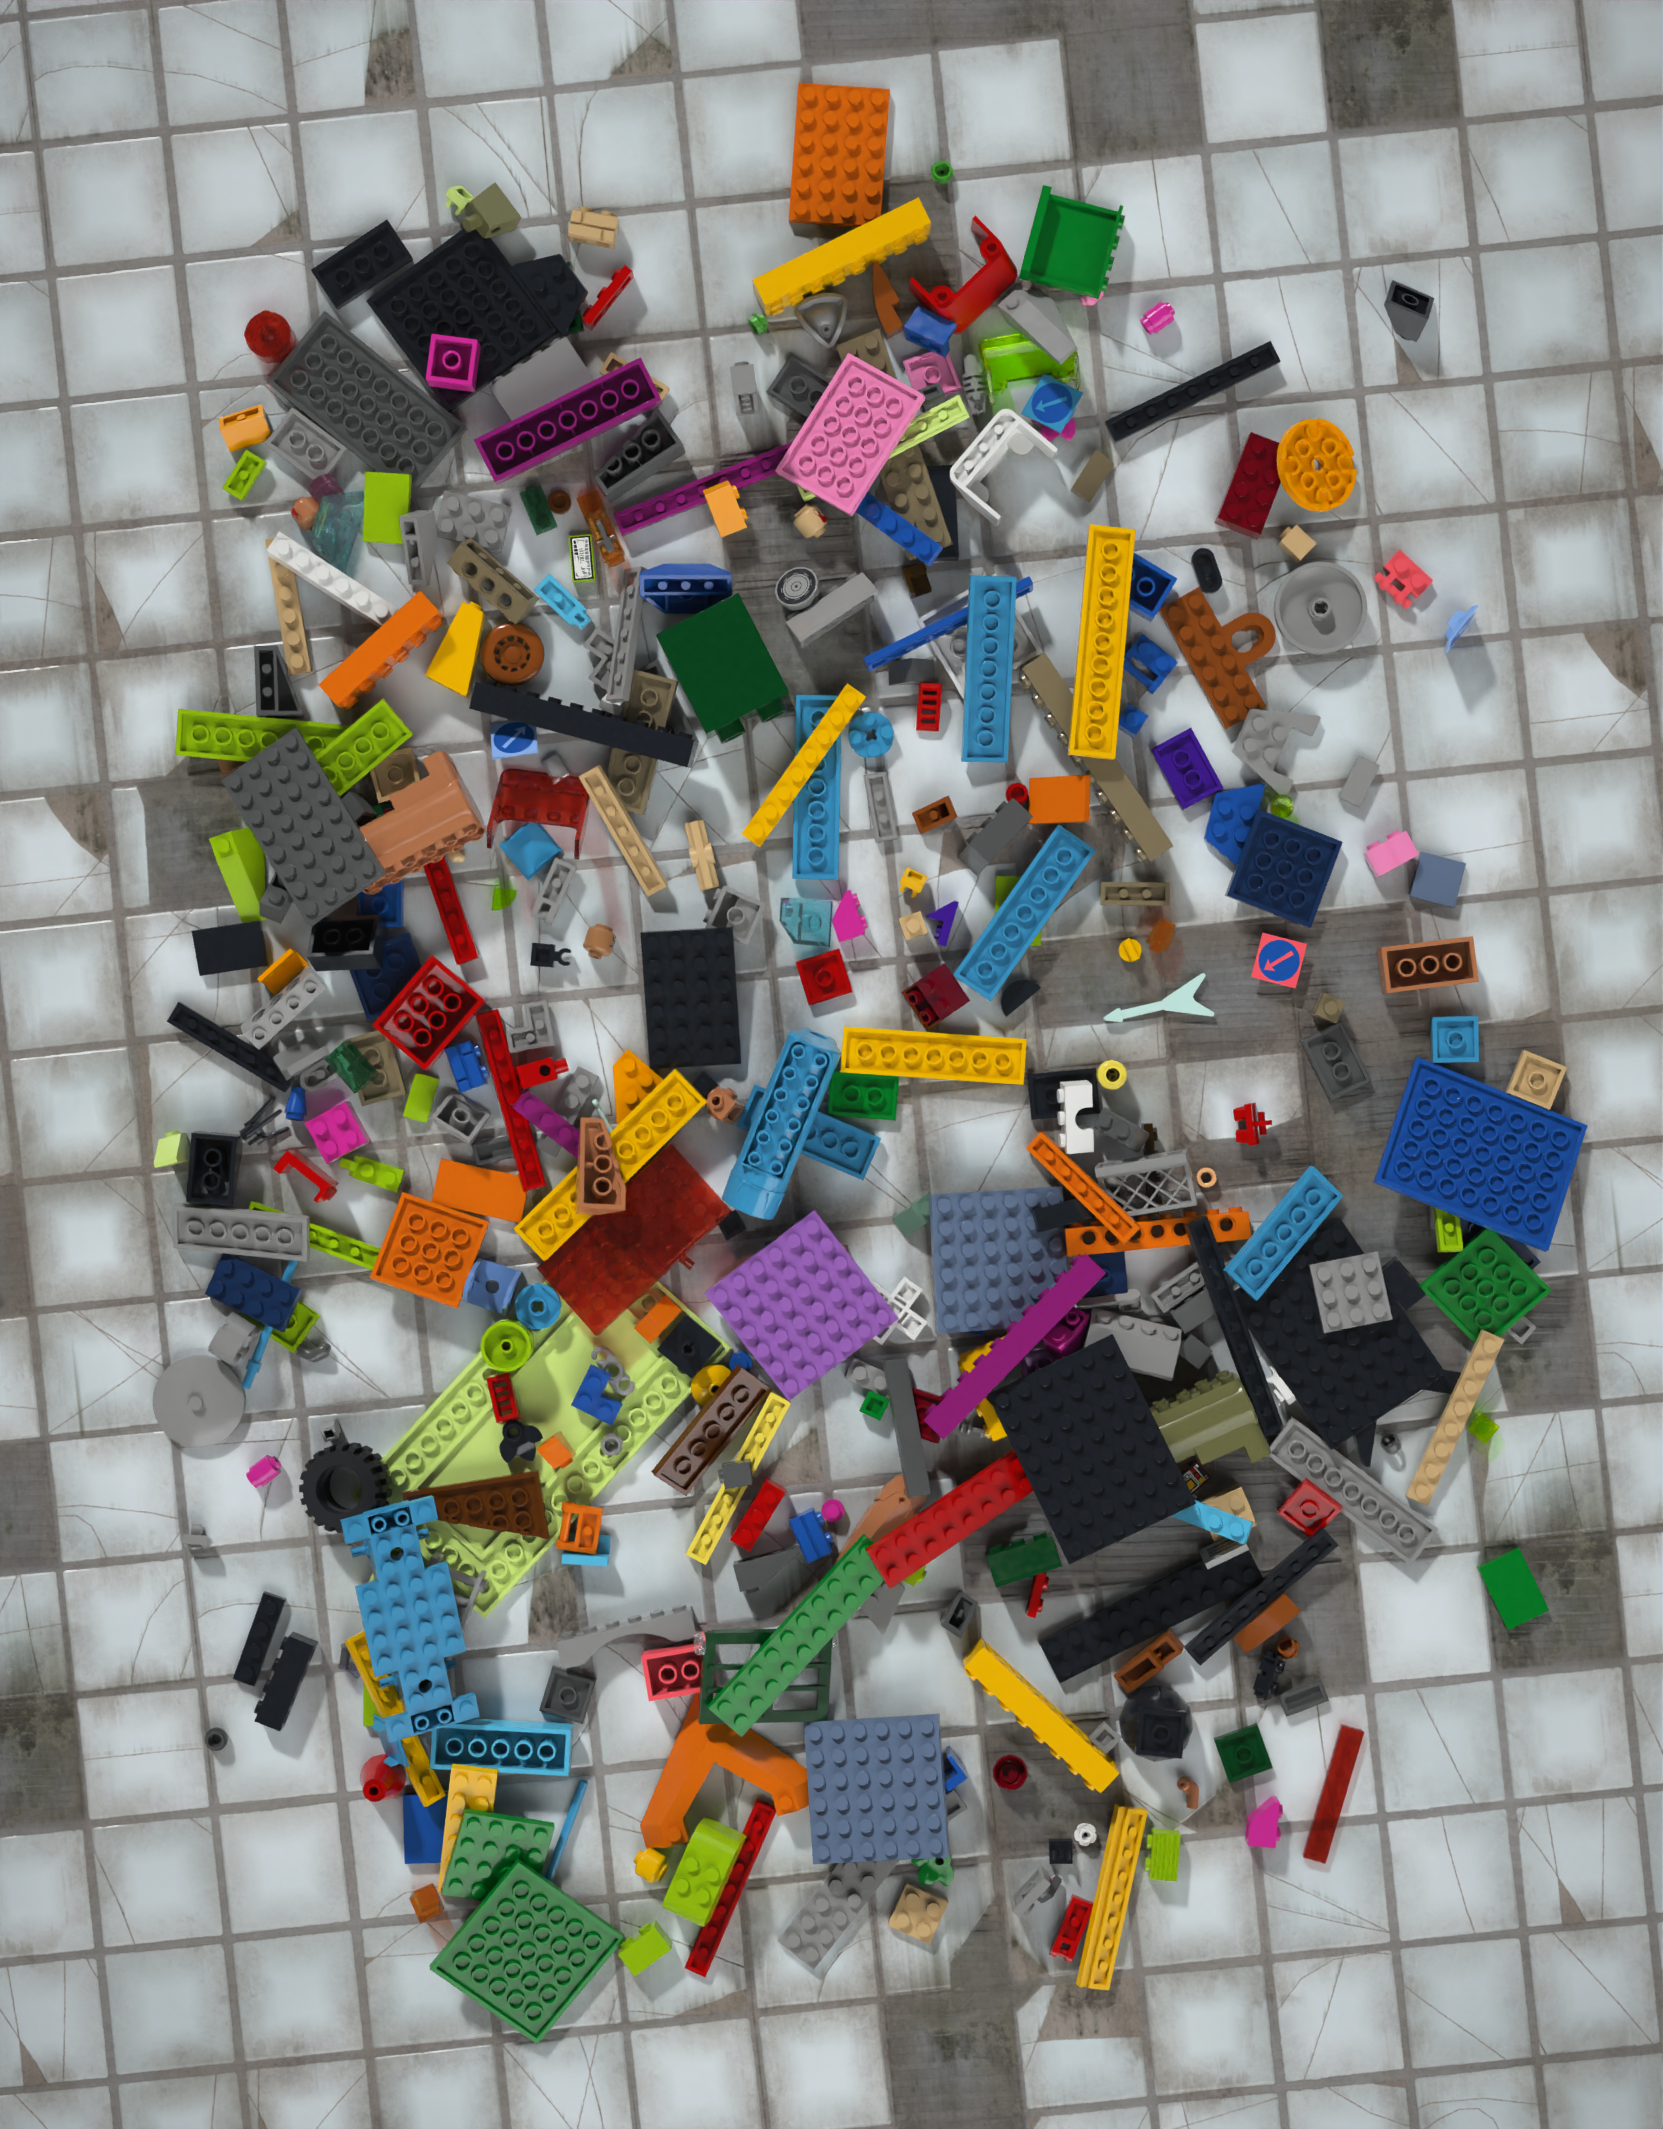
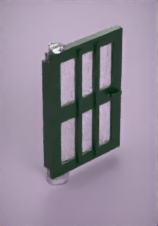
M727 1629L695 1632L694 1651L696 1655H702L699 1724H726L711 1712L707 1705L776 1629ZM836 1634L755 1723L828 1721L832 1648L837 1646Z

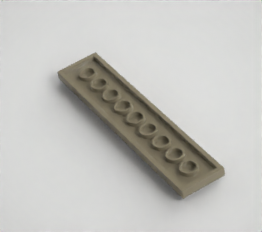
M880 329L836 345L842 362L847 354L850 353L897 379ZM917 444L888 459L880 471V476L891 509L945 548L953 545L920 445ZM906 550L908 559L910 561L917 558L908 550Z

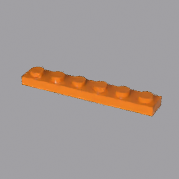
M1040 1132L1027 1146L1026 1149L1123 1244H1126L1141 1228L1123 1208L1044 1132Z

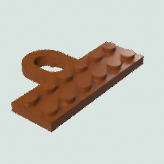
M1199 587L1158 610L1225 730L1246 719L1250 709L1262 710L1266 707L1244 668L1265 656L1275 643V628L1266 616L1259 613H1246L1221 627ZM1254 630L1258 633V640L1253 643L1249 651L1238 652L1233 648L1231 640L1236 632Z

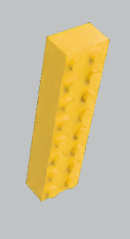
M918 197L753 279L754 294L765 316L770 314L771 316H776L784 311L783 308L791 304L796 306L805 297L811 294H820L825 291V287L831 284L833 286L841 284L846 280L845 277L851 274L856 276L863 273L867 266L877 260L881 264L886 261L887 256L891 254L899 255L905 252L908 246L914 243L919 245L925 242L928 236H930L931 221Z
M982 1638L963 1656V1667L967 1676L973 1681L978 1679L982 1684L981 1688L989 1696L994 1694L999 1700L998 1704L1006 1712L1011 1710L1016 1716V1721L1021 1726L1031 1728L1035 1739L1041 1744L1045 1741L1050 1747L1049 1751L1057 1759L1062 1757L1067 1763L1066 1767L1074 1775L1079 1773L1084 1779V1784L1090 1790L1094 1791L1096 1789L1102 1793L1118 1776L1119 1770L1116 1762L1107 1754L1105 1755L1089 1740V1737Z

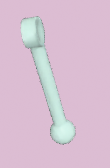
M597 1099L592 1100L593 1105L601 1119H604L607 1130L610 1133L612 1128Z

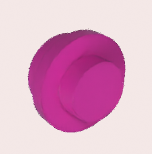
M837 1499L827 1500L822 1506V1516L829 1522L839 1521L844 1515L843 1504Z

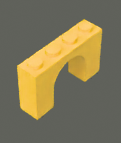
M994 1341L960 1354V1360L957 1363L961 1373L966 1370L970 1373L976 1367L973 1362L981 1354L986 1356L992 1350L989 1346ZM986 1396L975 1408L979 1417H984L986 1425L983 1428L987 1438L992 1437L993 1441H997L1007 1437V1434L991 1401Z

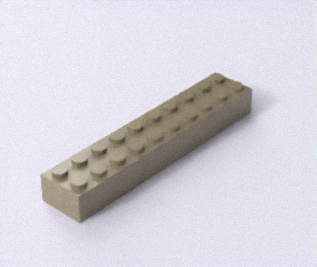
M1044 653L1021 669L1019 673L1020 679L1018 680L1025 691L1029 689L1032 693L1033 698L1031 700L1038 710L1042 708L1046 714L1044 720L1051 729L1055 728L1057 731V739L1061 746L1068 748L1073 694ZM1069 756L1076 767H1081L1084 772L1082 775H1090V786L1093 785L1097 791L1095 793L1097 800L1101 805L1105 804L1110 811L1107 813L1114 824H1119L1122 829L1120 832L1121 836L1127 844L1131 842L1135 848L1133 853L1140 863L1143 861L1146 865L1173 847V844L1116 759Z

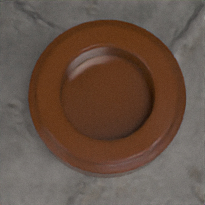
M557 490L550 494L548 505L553 513L562 515L570 510L571 499L566 492Z

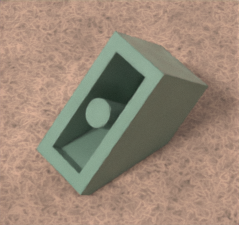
M928 1191L892 1219L906 1237L930 1221V1193Z

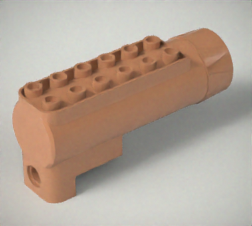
M445 751L433 753L422 759L429 776L389 796L394 810L359 827L387 872L386 875L363 890L367 895L376 894L389 883H398L403 879V876L419 872L423 869L424 865L430 862H438L443 858V855L449 852H457L464 847V844L470 841H478L484 837L486 828L481 813L465 786L453 759Z

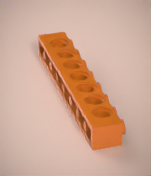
M1242 1207L1228 1208L1229 1212L1222 1213L1219 1212V1209L1205 1210L1206 1214L1197 1215L1196 1211L1183 1212L1181 1217H1174V1213L1160 1214V1219H1151L1149 1215L1138 1216L1136 1222L1141 1226L1139 1229L1140 1235L1137 1239H1130L1126 1244H1123L1117 1237L1114 1241L1108 1242L1105 1239V1233L1109 1229L1100 1220L1091 1221V1225L1082 1226V1222H1076L1064 1228L1066 1256L1191 1245L1186 1230L1183 1234L1176 1235L1174 1233V1226L1180 1222L1185 1225L1201 1216L1208 1217L1216 1242L1245 1240L1251 1237L1249 1211H1242ZM1224 1218H1228L1231 1222L1230 1228L1226 1231H1222L1220 1228V1222ZM1154 1225L1162 1227L1163 1231L1159 1237L1151 1235V1229ZM1087 1231L1094 1234V1240L1090 1244H1085L1082 1241V1236Z

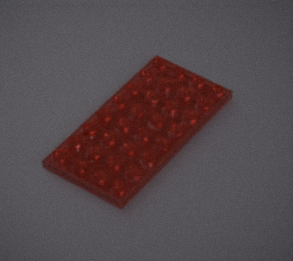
M671 1143L625 1185V1211L593 1215L560 1248L537 1267L539 1272L595 1336H599L732 1212L729 1206Z

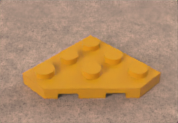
M629 1049L613 1065L617 1126L664 1080Z

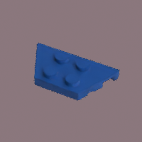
M1263 783L1214 795L1204 840L1211 846H1214L1225 858L1227 857L1235 865L1239 859L1256 810L1260 808L1265 788Z

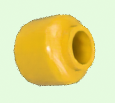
M647 1848L644 1852L640 1850L633 1861L636 1864L635 1873L650 1883L660 1882L669 1868L667 1857L653 1848Z

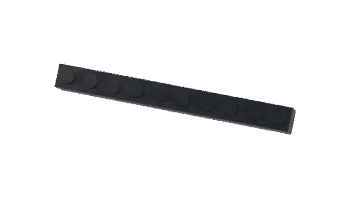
M484 679L483 683L475 682L469 709L688 768L693 766L699 741L693 740L692 734L680 732L679 736L670 734L671 729L658 726L657 730L648 728L650 723L636 720L635 724L627 722L628 717L614 714L613 718L605 716L606 711L592 708V712L584 711L583 705L572 702L569 707L562 705L561 699L549 696L548 701L540 699L541 694L527 691L526 695L518 693L519 688L505 685V689L496 687L497 682Z

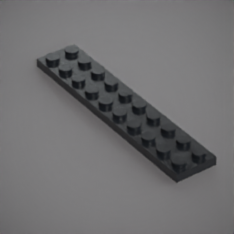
M1249 1550L1210 1569H1207L1201 1558L1039 1640V1644L1059 1683H1062L1254 1586L1263 1576Z

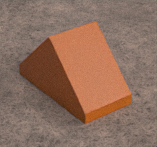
M665 1294L634 1329L651 1344L682 1310Z

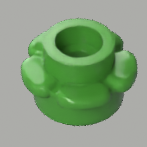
M946 161L936 162L931 168V177L935 182L939 181L941 184H945L953 176V168Z
M752 313V317L748 319L750 327L757 335L767 332L766 326L769 324L761 313L758 316L756 313Z

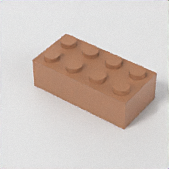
M1473 936L1376 948L1382 994L1479 982Z

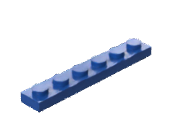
M869 492L866 493L855 511L928 566L932 565L944 548Z

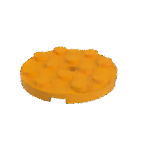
M1318 418L1305 419L1292 425L1281 438L1277 449L1278 475L1283 489L1302 508L1314 512H1323L1340 506L1350 496L1355 485L1357 469H1354L1352 456L1355 455L1353 448L1345 434L1333 423ZM1314 459L1319 463V470H1314Z

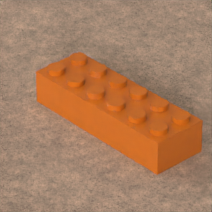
M419 591L318 684L319 687L344 711L353 709L360 702L359 698L364 693L369 694L376 687L375 683L381 677L385 679L392 673V667L397 662H404L410 656L409 651L415 646L417 648L420 647L427 640L425 636L431 631L436 632L444 624L443 620L445 617Z

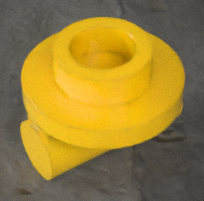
M1128 938L1119 945L1118 952L1123 960L1134 962L1140 959L1142 949L1138 941Z

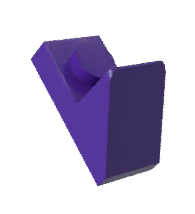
M953 901L925 917L942 922V926L937 925L934 939L938 940L936 945L946 947L959 902Z

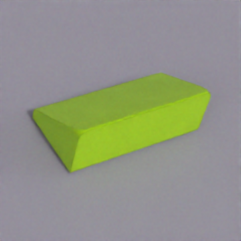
M418 1072L415 1073L403 1117L427 1123L440 1079Z

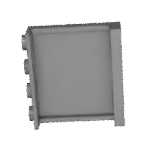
M566 336L562 339L557 338L549 344V348L543 352L541 350L535 352L530 356L529 361L524 364L519 363L511 369V373L505 377L501 375L492 381V385L489 388L511 421L594 380Z

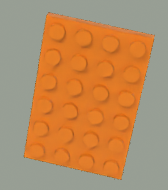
M798 83L789 223L860 227L881 216L890 89Z

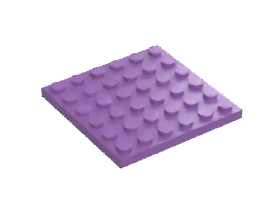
M815 1209L705 1291L708 1299L789 1401L899 1319Z

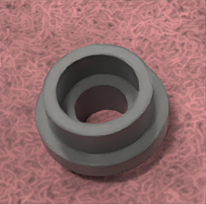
M212 1728L205 1735V1744L210 1750H222L228 1743V1735L222 1728ZM218 1735L221 1741L215 1742L213 1736Z

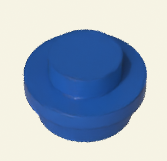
M745 1352L734 1353L729 1361L730 1369L733 1371L739 1364L747 1371H750L752 1367L751 1357Z

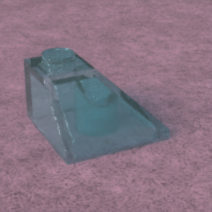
M781 898L779 921L793 943L830 947L833 902L806 898Z

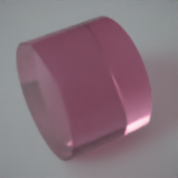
M323 474L315 478L308 489L309 494L322 509L334 507L341 501L344 495L343 489L330 474Z

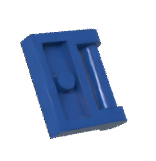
M1142 634L1124 656L1123 669L1146 686L1149 693L1153 694L1178 662ZM1131 658L1136 659L1156 675V680L1153 681L1130 663Z

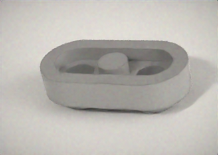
M330 1056L305 1070L300 1076L302 1088L310 1092L318 1091L339 1078L344 1070L342 1061L337 1057ZM332 1063L336 1066L334 1072L329 1071V1065ZM311 1076L316 1077L317 1081L315 1084L309 1082Z

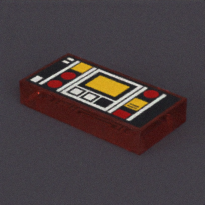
M1197 1460L1193 1461L1181 1472L1192 1495L1212 1478Z

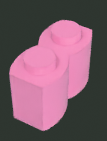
M1396 830L1386 836L1388 840L1380 844L1379 841H1376L1366 847L1368 851L1363 853L1376 878L1419 855L1407 831L1400 833L1399 830Z

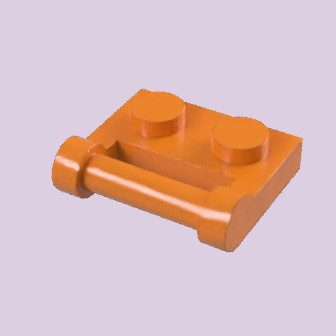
M569 1501L562 1502L561 1510L563 1511L556 1548L596 1555L603 1508L579 1505ZM572 1513L579 1514L575 1542L568 1540Z

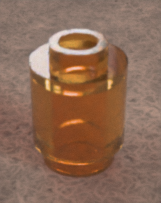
M1159 918L1158 922L1154 923L1146 941L1150 945L1148 949L1159 954L1162 951L1167 952L1176 933L1174 931L1176 925Z

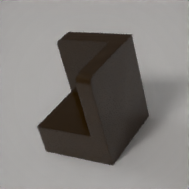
M924 562L902 569V576L910 599L932 591Z

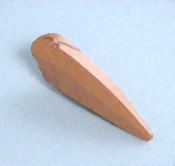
M903 1475L896 1476L885 1484L873 1500L874 1503L867 1508L847 1539L831 1569L863 1534L875 1543L918 1514L926 1502V1496L907 1498Z

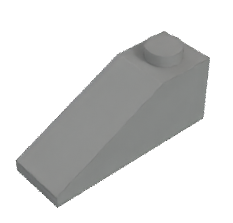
M415 510L399 516L408 581L411 585L428 586L430 585L437 540L434 511Z

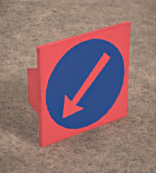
M1262 933L1251 977L1296 989L1307 944Z

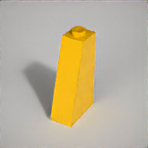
M472 601L469 604L462 602L425 673L427 678L467 699L471 695L486 615L482 612L483 607Z

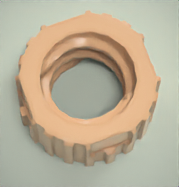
M1207 1167L1200 1169L1196 1174L1197 1183L1205 1188L1213 1186L1217 1179L1215 1171ZM1205 1172L1211 1174L1212 1177L1208 1183H1204L1201 1180V1175Z

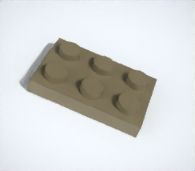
M377 1030L343 1040L362 1106L407 1094L394 1045Z

